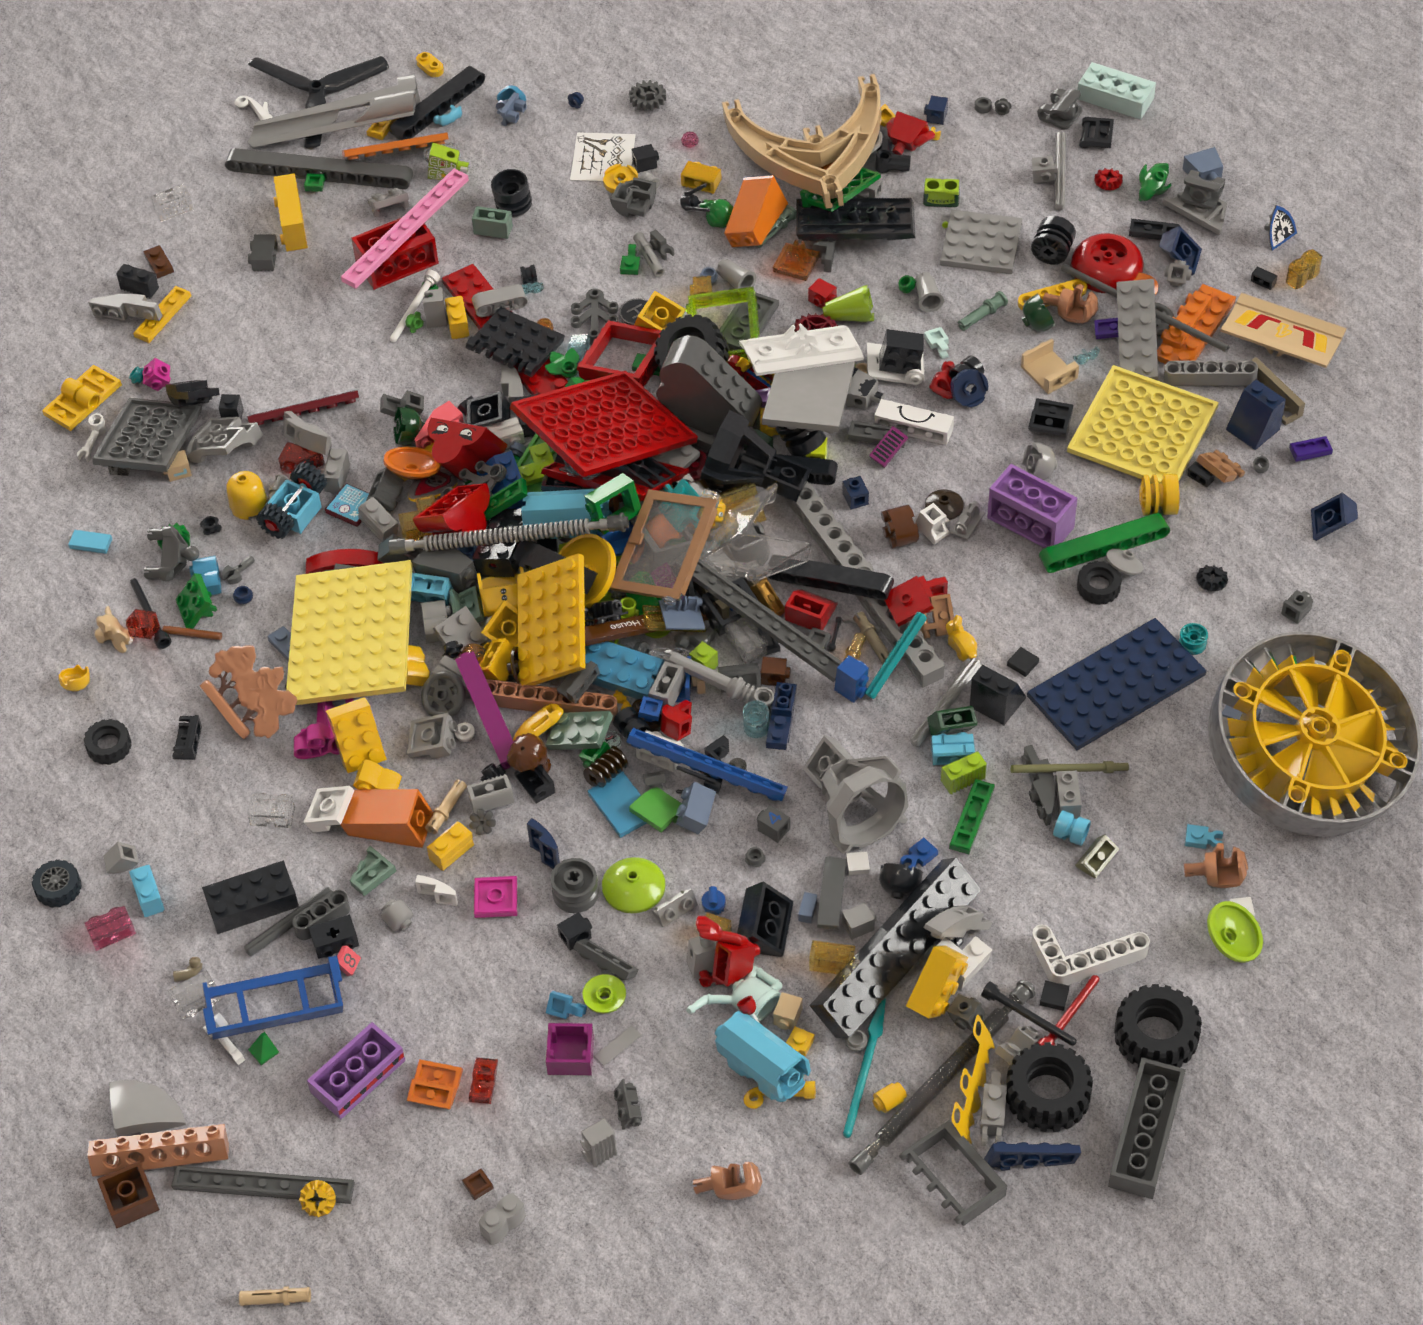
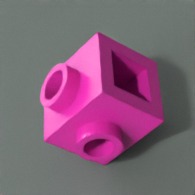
M154 358L144 366L143 384L156 391L166 387L165 384H169L171 379L170 365Z

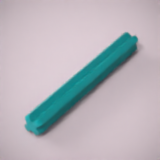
M917 612L868 686L865 692L868 697L876 698L925 623L927 617L923 613Z

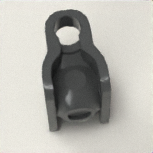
M1055 89L1050 95L1053 104H1043L1037 110L1039 119L1061 129L1070 128L1083 111L1082 107L1078 106L1076 102L1081 96L1080 91L1075 89Z
M1190 170L1184 179L1186 186L1181 195V201L1207 209H1214L1223 193L1225 179L1216 177L1214 180H1204L1199 177L1198 171Z

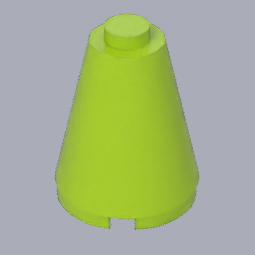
M868 285L861 286L826 302L823 307L824 316H830L831 320L874 321V313H871L873 302Z

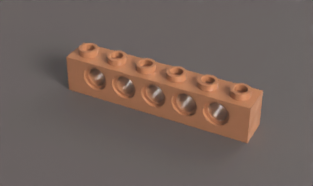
M225 1124L89 1141L87 1156L92 1177L108 1175L138 1161L141 1162L144 1170L226 1160L229 1154V1142Z

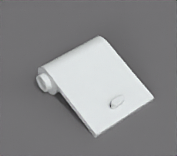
M866 344L868 375L877 380L913 385L924 381L923 354L918 369H912L906 374L879 371V353L882 345Z

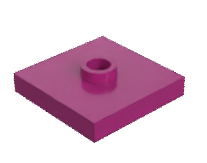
M517 876L474 878L475 918L517 916Z

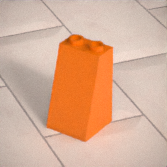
M774 175L744 178L724 232L731 247L761 245L788 205Z
M418 789L354 790L341 826L348 836L423 848L428 833L425 826L432 818L433 811Z

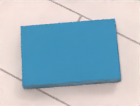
M624 772L617 774L609 783H606L604 788L596 786L588 790L589 797L620 838L647 824L629 811V806L641 795Z

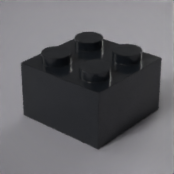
M887 329L879 353V371L906 374L912 369H918L924 351V334Z

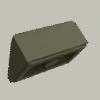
M1104 834L1093 842L1075 866L1091 877L1097 878L1119 851V848Z

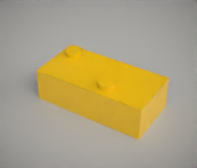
M295 173L275 176L276 196L273 199L275 207L279 209L283 234H280L281 244L286 246L287 252L306 249L308 246Z

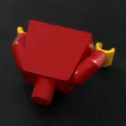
M899 111L896 112V115L892 114V118L886 124L887 135L892 144L895 145L892 152L897 155H902L905 149L915 151L917 147L930 140L940 139L941 131L935 132V127H932L930 130L927 121Z

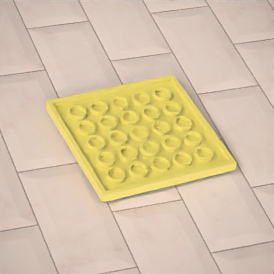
M1113 365L1070 441L1067 452L1139 479L1142 478V475H1149L1150 483L1152 474L1157 475L1158 483H1161L1163 474H1177L1179 481L1212 420L1219 402Z

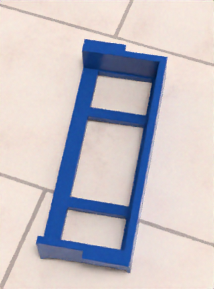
M337 956L328 957L327 964L208 988L207 982L202 983L206 1003L203 1013L208 1035L212 1034L214 1040L343 1013V1002L338 983L342 982V976ZM329 974L335 1003L310 1008L304 979ZM297 981L303 1010L249 1021L244 991ZM236 993L242 1023L216 1028L210 998Z

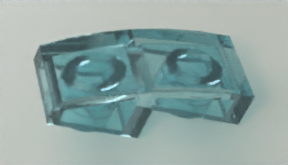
M571 335L567 351L573 348L579 355V362L582 361L586 351L589 350L590 335Z

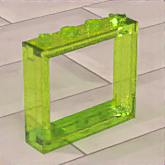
M754 286L688 295L689 304H686V312L689 315L691 314L692 317L697 314V309L748 302L750 339L760 338L757 297ZM744 349L727 352L729 355H738L750 361Z

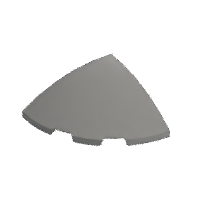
M138 1080L109 1082L113 1123L118 1137L141 1132V1134L156 1133L186 1125L179 1105L163 1089Z

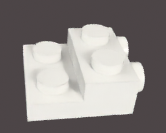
M351 786L317 789L304 824L312 832L329 831L331 825H341L354 789Z

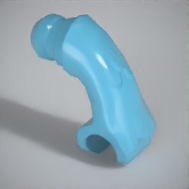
M450 105L451 112L446 115L434 116V123L446 126L462 116L461 106L455 108L454 105Z

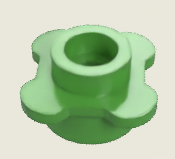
M418 311L414 314H409L405 321L411 333H415L424 324L420 317L421 313Z

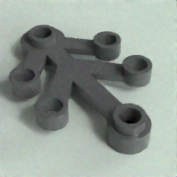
M600 289L589 290L586 293V299L571 305V313L579 315L584 308L591 304V308L581 316H573L570 320L573 328H580L582 323L591 317V330L587 334V341L590 345L593 344L594 339L600 333L598 330V317L605 322L608 320L618 322L616 315H608L599 308L600 304L607 308L611 314H615L619 310L618 303L606 300L603 291Z
M479 461L475 465V470L480 474L486 472L488 473L487 475L481 477L464 468L460 471L459 477L465 482L472 481L467 485L488 483L489 492H491L496 483L501 482L505 478L507 469L503 465L494 464L489 466L484 461ZM444 488L440 494V498L448 492H450L452 488Z

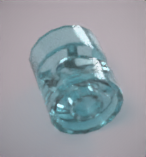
M762 701L748 702L742 711L744 732L752 738H761L768 733L770 724L769 708Z

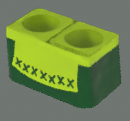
M925 178L923 205L929 207L959 206V179Z

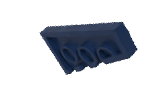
M997 1142L992 1144L984 1160L991 1168L1000 1167L1001 1171L1010 1170V1167L1015 1165H1023L1024 1169L1033 1168L1040 1163H1044L1045 1167L1075 1164L1081 1155L1080 1145H1072L1070 1143L1055 1145L1047 1142L1040 1144H1028L1027 1142L1007 1144L1006 1142Z

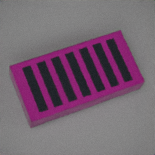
M892 426L870 453L869 457L885 468L908 440V437Z

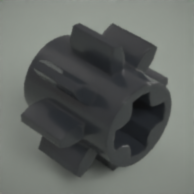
M491 763L481 771L483 776L480 780L483 782L484 780L492 779V777L503 776L506 774V771L501 764L496 767L494 763Z

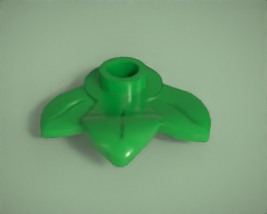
M573 348L569 349L565 355L554 351L551 352V363L545 366L549 373L562 375L566 378L577 375L579 355Z

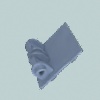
M680 596L679 600L671 597H663L662 600H659L666 629L705 630L699 606H702V598L688 596L687 599V596H683L681 600Z

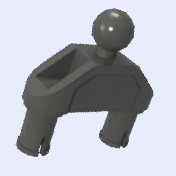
M165 526L163 529L149 528L147 532L152 534H147L148 540H163L161 566H146L144 571H149V573H144V577L146 579L158 578L162 581H171L187 565V560L195 561L199 557V550L195 546H188L181 534L173 526Z

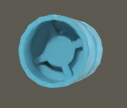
M1062 810L1055 824L1053 836L1064 840L1069 838L1070 842L1082 846L1089 832L1091 821L1080 816L1075 819L1074 814Z

